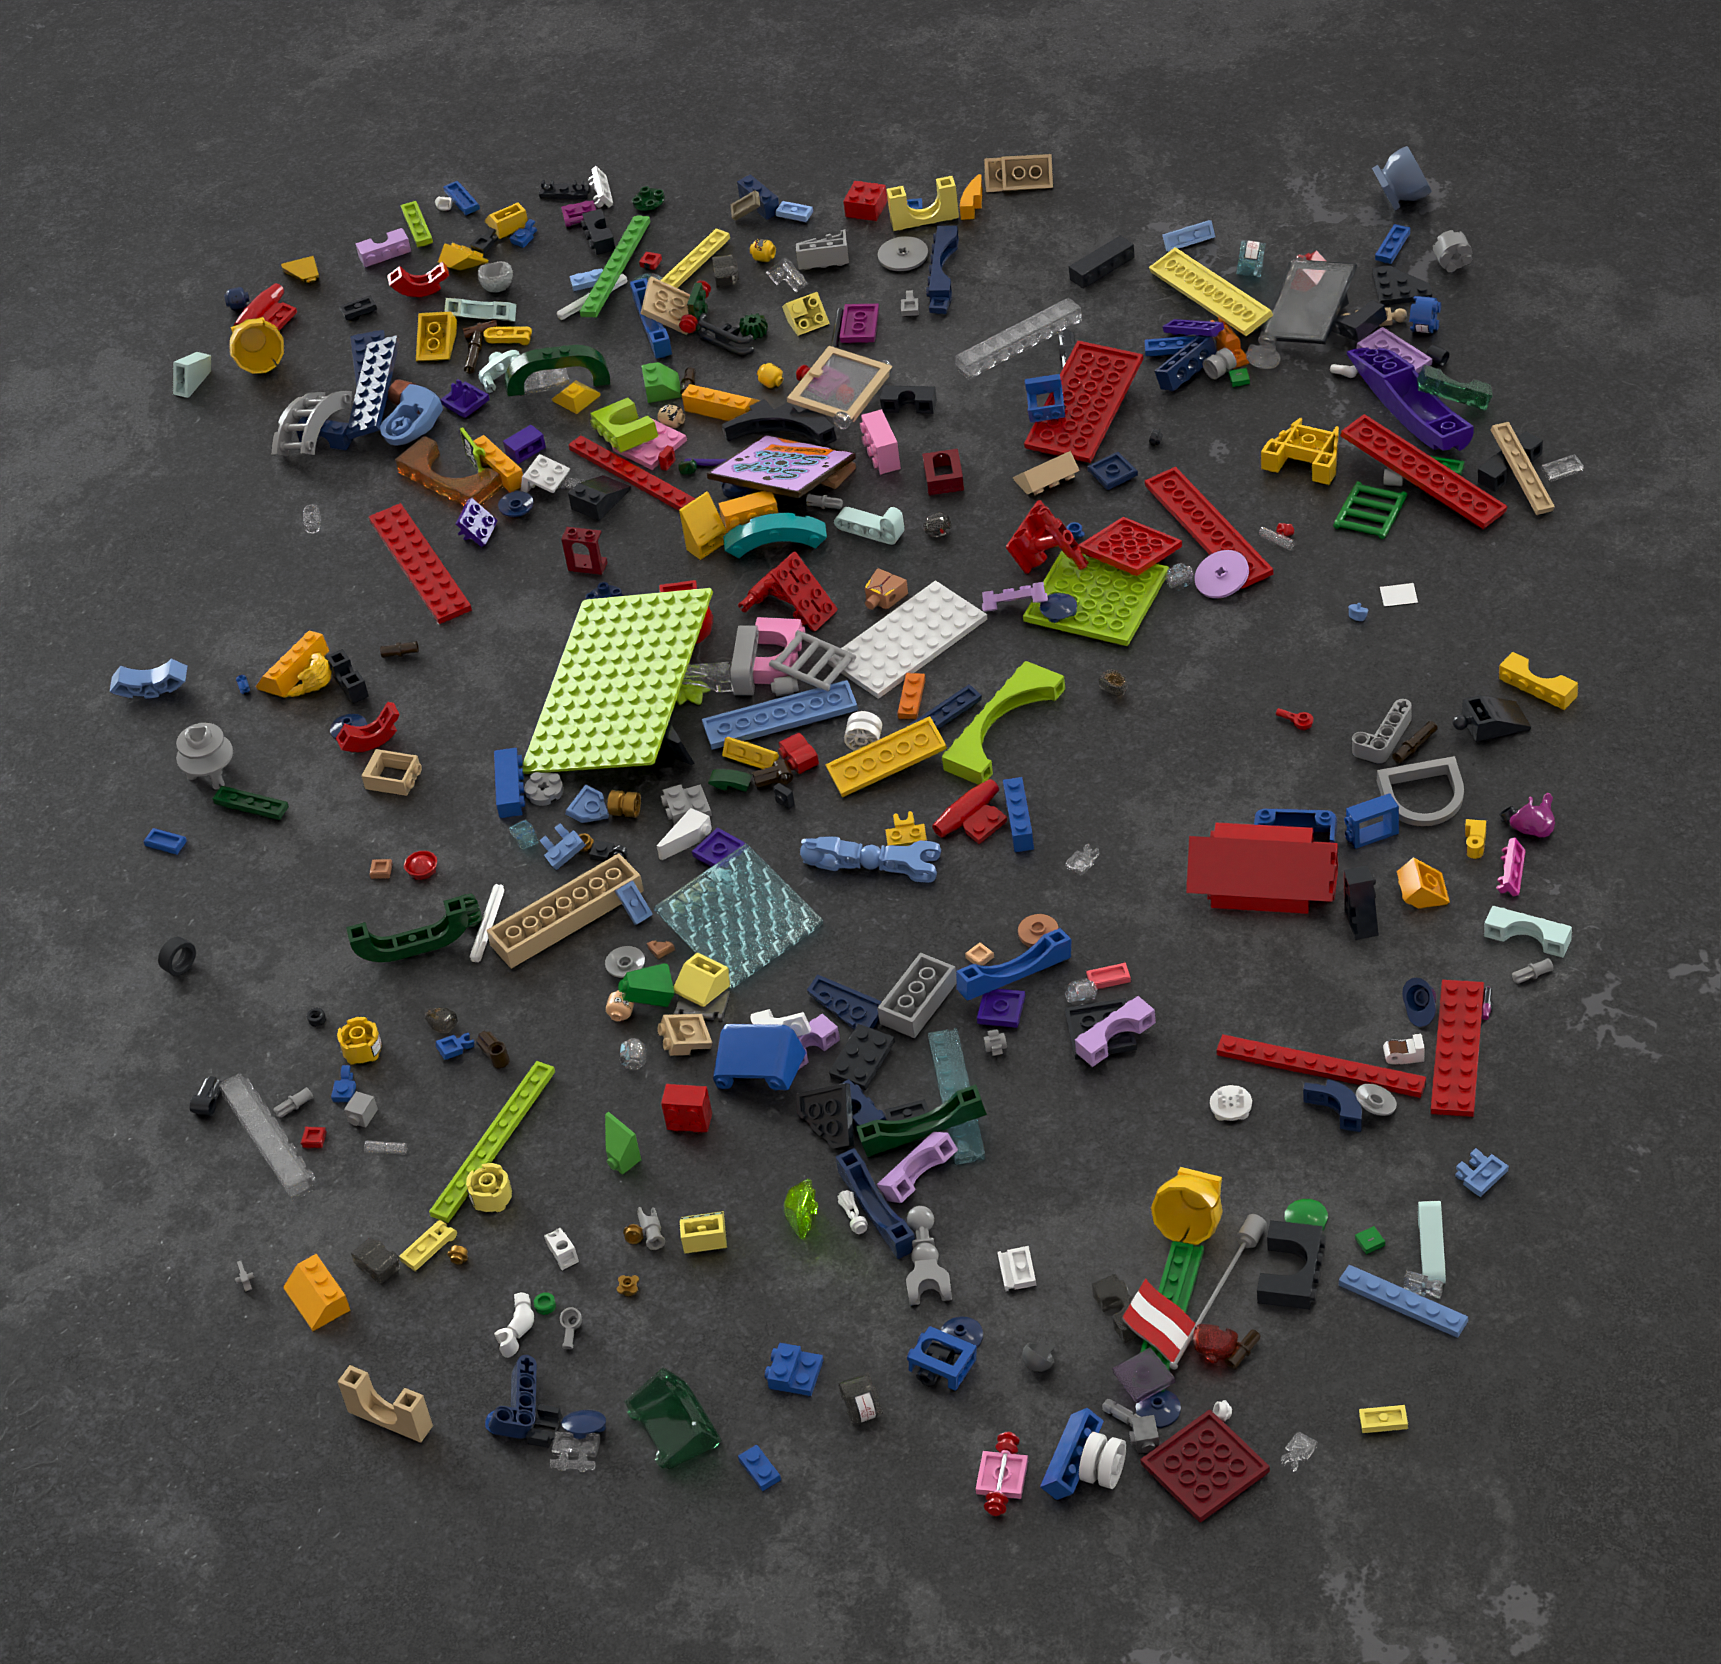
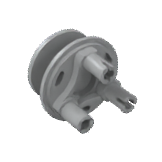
M198 723L183 730L176 741L178 749L176 760L179 768L186 773L187 779L194 780L198 776L208 775L211 778L214 789H219V784L224 786L225 783L221 775L222 769L230 762L233 756V748L230 741L224 737L222 730L212 723Z

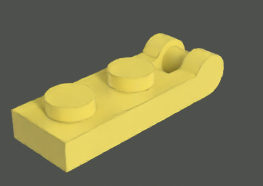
M437 1221L399 1256L400 1261L416 1271L448 1241H453L457 1236V1231L451 1227L448 1228L447 1224L443 1221Z

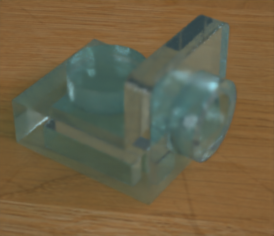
M527 820L509 827L511 835L517 839L521 850L538 843L533 825Z

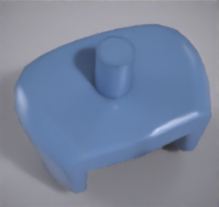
M1361 603L1352 604L1348 607L1350 618L1356 621L1365 620L1368 609L1361 607Z

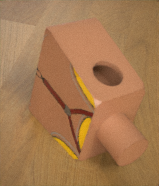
M878 568L865 586V605L871 610L877 605L889 609L908 594L907 580Z

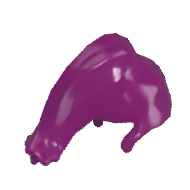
M1546 793L1543 796L1542 803L1539 806H1533V798L1530 796L1528 804L1511 816L1509 820L1510 826L1523 834L1535 835L1539 838L1549 836L1555 826V818L1551 811L1553 797L1550 793Z

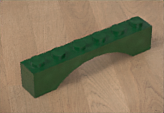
M975 1084L956 1091L942 1105L923 1115L897 1121L876 1119L856 1127L866 1155L869 1157L929 1136L932 1132H940L983 1117L987 1113Z

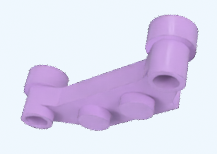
M1044 582L1033 583V588L1030 585L1021 586L1018 591H1014V588L1004 589L1003 593L994 594L993 591L982 592L983 612L997 610V603L1026 598H1033V603L1048 601Z

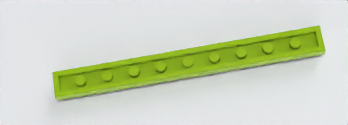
M539 1061L535 1062L430 1209L431 1217L447 1223L450 1222L469 1195L466 1185L469 1173L472 1170L475 1172L477 1169L482 1168V1164L493 1161L554 1075L555 1069L553 1066Z

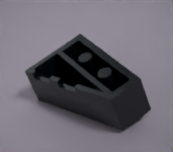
M1368 865L1344 870V911L1355 940L1379 936L1375 904L1376 892L1374 888L1376 879L1374 873H1370Z

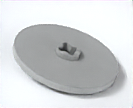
M914 237L893 238L885 242L878 250L880 264L893 271H907L917 268L928 257L927 245L922 240Z

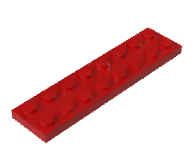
M1442 980L1431 1114L1474 1117L1484 982Z

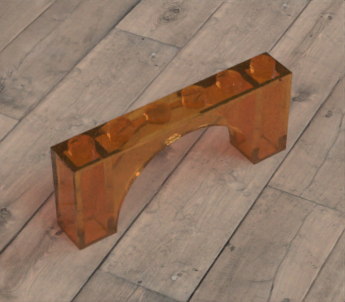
M423 436L395 459L397 470L401 475L465 506L470 498H473L482 505L503 488L500 473L488 467L475 475L464 478H447L431 470L432 464L440 456L437 442L426 436Z

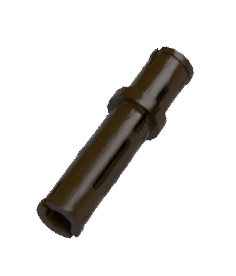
M480 331L473 332L472 340L468 345L469 352L464 371L468 374L475 372L478 354L482 349L483 334Z
M1428 721L1409 740H1405L1402 746L1392 754L1393 760L1396 763H1402L1409 755H1413L1416 749L1438 730L1437 725L1433 721Z

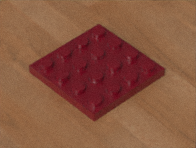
M1210 1409L1140 1459L1141 1465L1200 1523L1270 1472V1466Z

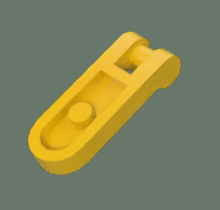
M490 327L484 331V339L491 344L521 343L522 345H528L532 329L530 327Z

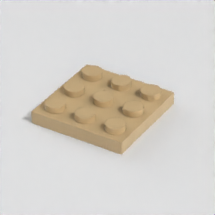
M651 276L647 283L641 314L687 335L688 333L680 329L679 323L682 316L688 314L687 302L690 294Z

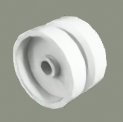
M1092 1432L1082 1452L1079 1466L1080 1480L1093 1484L1098 1479L1100 1486L1113 1489L1123 1469L1126 1442L1114 1437L1107 1442L1105 1435Z

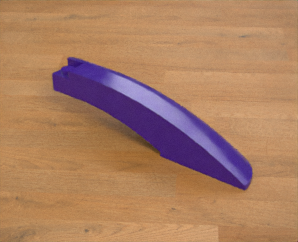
M1365 347L1347 351L1348 357L1379 400L1402 425L1433 450L1440 448L1444 451L1454 447L1461 451L1470 443L1474 434V426L1447 407L1426 385L1411 363L1395 352L1384 348L1376 350Z

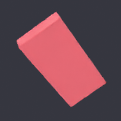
M1126 963L1086 971L1091 991L1131 982Z

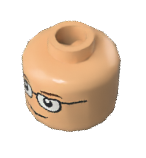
M618 990L610 994L606 1005V1013L614 1021L626 1020L631 1016L634 1002L623 1001L622 992Z

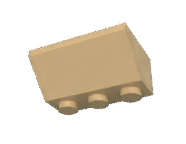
M1071 451L1027 470L1013 477V479L1026 494L1033 492L1036 495L1043 492V487L1047 485L1051 488L1060 484L1058 480L1062 478L1067 481L1075 477L1074 473L1078 472L1079 468Z

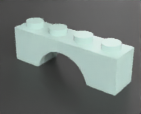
M446 298L445 312L451 311L455 317L515 321L516 304Z
M1492 906L1484 923V937L1504 942L1515 935H1529L1536 938L1542 944L1544 953L1562 958L1571 942V926Z

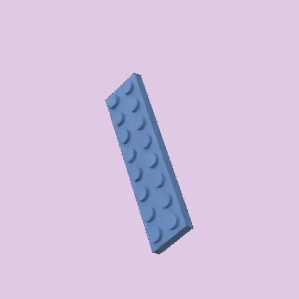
M848 680L831 684L828 692L815 688L702 719V724L710 747L713 750L724 747L726 737L746 741L858 711V706Z

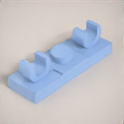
M1208 220L1163 234L1162 236L1166 251L1169 252L1175 247L1178 249L1214 238L1215 233L1212 221Z

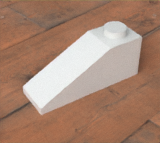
M690 808L657 845L659 859L664 860L701 842L712 830L710 816Z

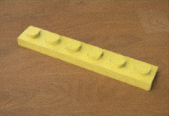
M715 229L660 281L678 288L730 239V234Z

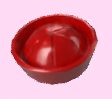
M429 851L414 852L406 858L404 869L416 880L427 879L435 873L437 857Z

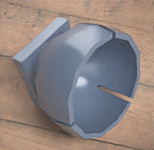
M1408 146L1400 148L1389 157L1384 169H1380L1378 165L1372 168L1394 210L1400 208L1398 203L1400 200L1416 201L1432 192Z

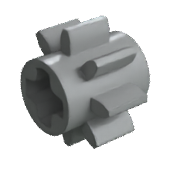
M998 1030L988 1031V1036L983 1037L986 1052L992 1051L993 1056L1003 1054L1002 1049L1007 1048L1004 1033L999 1034Z

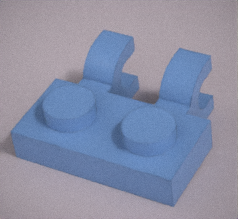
M561 823L555 827L556 831L563 838L558 844L554 846L546 836L539 840L548 850L544 856L555 870L559 869L586 846L574 830L569 833Z
M1475 1148L1470 1153L1472 1159L1469 1161V1164L1477 1168L1473 1171L1467 1164L1461 1161L1456 1166L1458 1172L1455 1176L1464 1181V1186L1481 1197L1508 1171L1509 1166L1493 1154L1487 1158Z

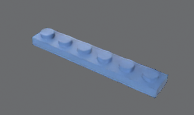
M1348 1265L1339 1279V1286L1457 1338L1468 1323V1316L1354 1266Z

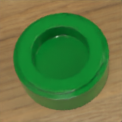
M550 1293L537 1295L534 1299L536 1312L542 1315L553 1312L556 1308L554 1296Z

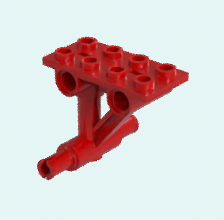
M1041 500L1036 501L1006 545V549L1025 574L1029 573L1033 567L1045 562L1047 555L1044 550L1058 546L1066 557L1074 561L1079 570L1086 568L1089 564L1080 552L1081 548L1073 538L1071 531L1067 530L1060 519L1054 517Z
M792 552L776 568L772 569L748 591V596L738 604L739 608L744 606L740 610L746 613L754 604H759L770 594L793 605L796 608V611L793 613L794 619H801L802 625L807 624L813 632L821 627L838 610L796 552Z

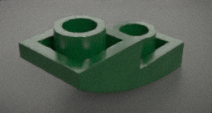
M714 769L708 784L725 791L729 785L746 792L752 775L737 770Z

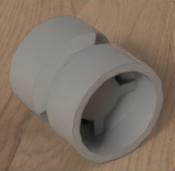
M1227 348L1219 350L1215 355H1211L1203 361V368L1206 374L1214 380L1237 365L1235 356Z

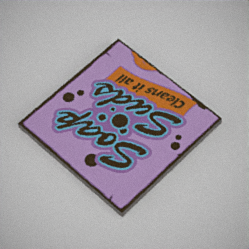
M763 435L707 472V479L800 498L852 462L856 457L854 452Z

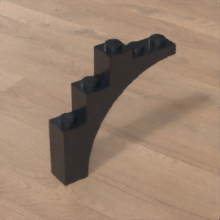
M765 399L750 405L749 412L722 424L724 437L727 441L764 431L796 433L815 441L819 446H826L837 440L834 426L822 413L809 409L798 412L791 403H786L773 409Z

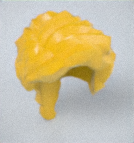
M320 653L312 654L308 660V665L304 667V671L298 676V679L302 680L303 684L293 687L284 697L300 696L325 687L332 675L328 660L321 656Z

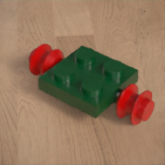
M705 281L695 282L687 302L688 314L683 315L679 323L680 329L685 333L698 331L700 326L697 323V318L701 314H707L708 304L705 303V299L709 296L711 286Z

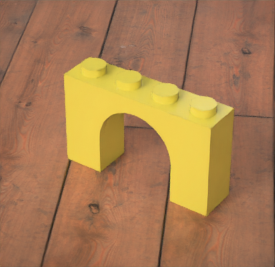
M953 176L936 179L937 198L931 206L925 209H913L907 205L903 186L888 188L887 197L893 230H903L959 218L956 185Z

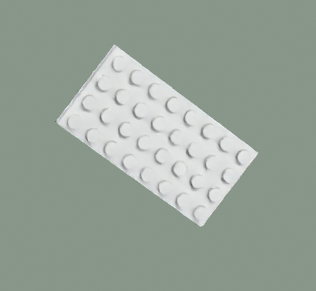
M935 580L841 649L856 655V659L854 662L850 661L841 673L879 699L904 681L906 673H915L985 622L987 614ZM834 654L827 663L835 668L843 657Z

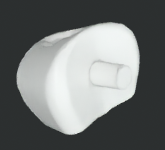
M439 196L435 200L437 209L441 211H448L452 207L453 201L450 197Z

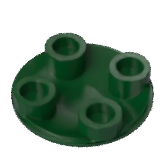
M643 186L640 188V192L632 198V203L638 210H652L664 202L665 195L662 189Z

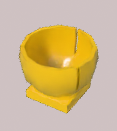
M262 317L247 319L241 324L231 327L230 355L238 367L255 374L266 373L275 368L276 364L273 359L279 364L284 355V340L275 325L265 321Z
M1180 1167L1177 1176L1159 1187L1151 1206L1154 1224L1161 1233L1172 1241L1182 1242L1183 1240V1243L1198 1245L1210 1238L1215 1233L1223 1212L1220 1199L1222 1177Z

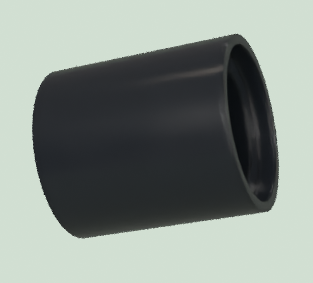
M1431 345L1426 355L1432 358V362L1444 366L1449 360L1450 352Z

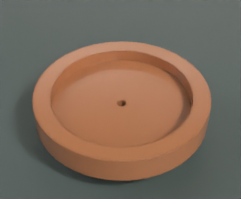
M1035 914L1028 916L1019 924V939L1024 945L1032 947L1044 934L1058 929V924L1048 915Z

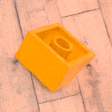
M1414 857L1397 871L1402 898L1407 904H1411L1419 909L1450 903L1442 872Z

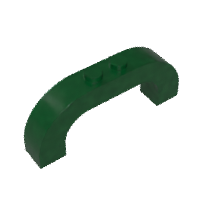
M563 345L525 352L515 358L507 368L505 373L507 396L525 395V381L534 372L576 366L584 367L590 371L593 386L610 384V374L606 360L596 349L585 345Z
M463 896L443 901L446 912L438 922L386 937L373 935L369 932L366 922L346 927L351 948L362 959L372 962H391L445 947L457 940L467 928L468 914Z

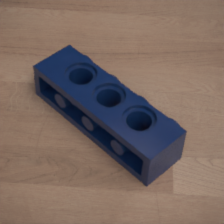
M1197 336L1154 371L1160 389L1175 391L1182 383L1188 381L1192 375L1201 370L1203 361L1217 352L1212 336Z

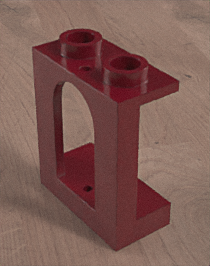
M958 449L922 454L929 495L964 490ZM952 465V474L935 476L934 467Z
M566 527L561 541L568 571L603 574L608 561L607 557H601L598 539L602 533L600 530ZM574 543L585 545L589 550V555L574 554L572 545Z

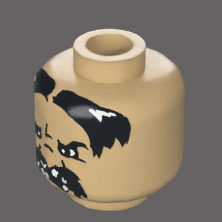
M667 404L660 408L658 421L670 428L676 429L680 424L684 423L685 414H683L681 407Z

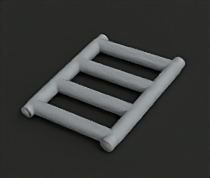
M797 630L795 633L796 637L775 661H770L769 666L828 692L831 688V683L850 661H855L856 655ZM802 640L811 643L792 667L782 664ZM818 647L827 650L808 674L798 671ZM834 654L843 657L824 681L814 678Z

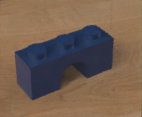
M751 174L737 181L740 198L756 190L759 192L760 207L757 208V212L766 220L776 216L779 201L774 193Z
M301 417L297 424L307 423L309 417ZM326 420L320 429L317 441L322 436L327 439L330 448L347 450L353 440L348 439L346 436L349 423ZM296 431L299 442H302L304 431Z
M849 1079L843 1082L850 1084L852 1112H857V1114L852 1116L853 1128L858 1135L856 1126L876 1119L886 1121L883 1111L875 1108L873 1101L863 1095L861 1088L857 1084L854 1085Z

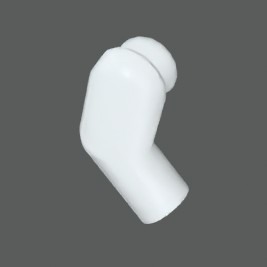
M1333 364L1330 368L1331 373L1341 374L1348 378H1353L1358 373L1355 366Z

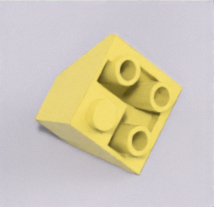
M818 292L790 301L782 306L788 323L798 336L830 324Z

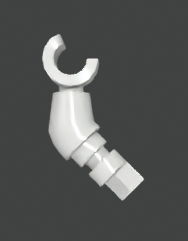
M522 1292L514 1294V1318L507 1328L500 1329L494 1333L498 1343H500L499 1349L506 1358L513 1356L518 1351L519 1344L516 1338L522 1337L533 1325L534 1312L531 1310L529 1294Z

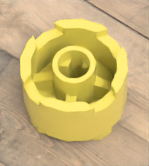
M494 1163L482 1164V1168L477 1169L475 1172L472 1170L469 1173L466 1185L473 1207L484 1212L503 1211L512 1197V1189L508 1175L502 1167Z

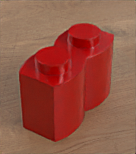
M797 733L779 742V755L782 759H786L790 769L795 770L798 774L819 764L816 751L807 743L802 734Z

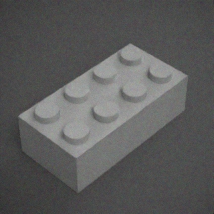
M920 953L879 1005L878 1015L880 1024L915 1038L956 985L955 966Z

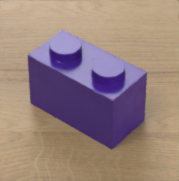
M532 425L503 441L505 454L517 464L546 448L543 434Z

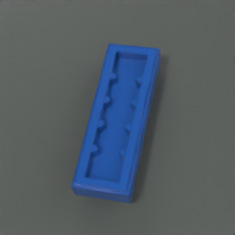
M458 181L443 187L444 192L465 215L480 209L479 204Z

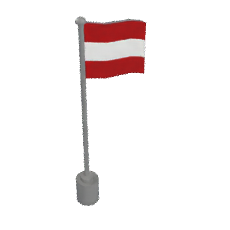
M1249 1214L1236 1235L1241 1246L1196 1324L1180 1307L1159 1293L1145 1278L1122 1319L1133 1332L1154 1346L1170 1362L1171 1369L1178 1368L1177 1364L1244 1248H1254L1267 1227L1266 1221L1256 1214Z

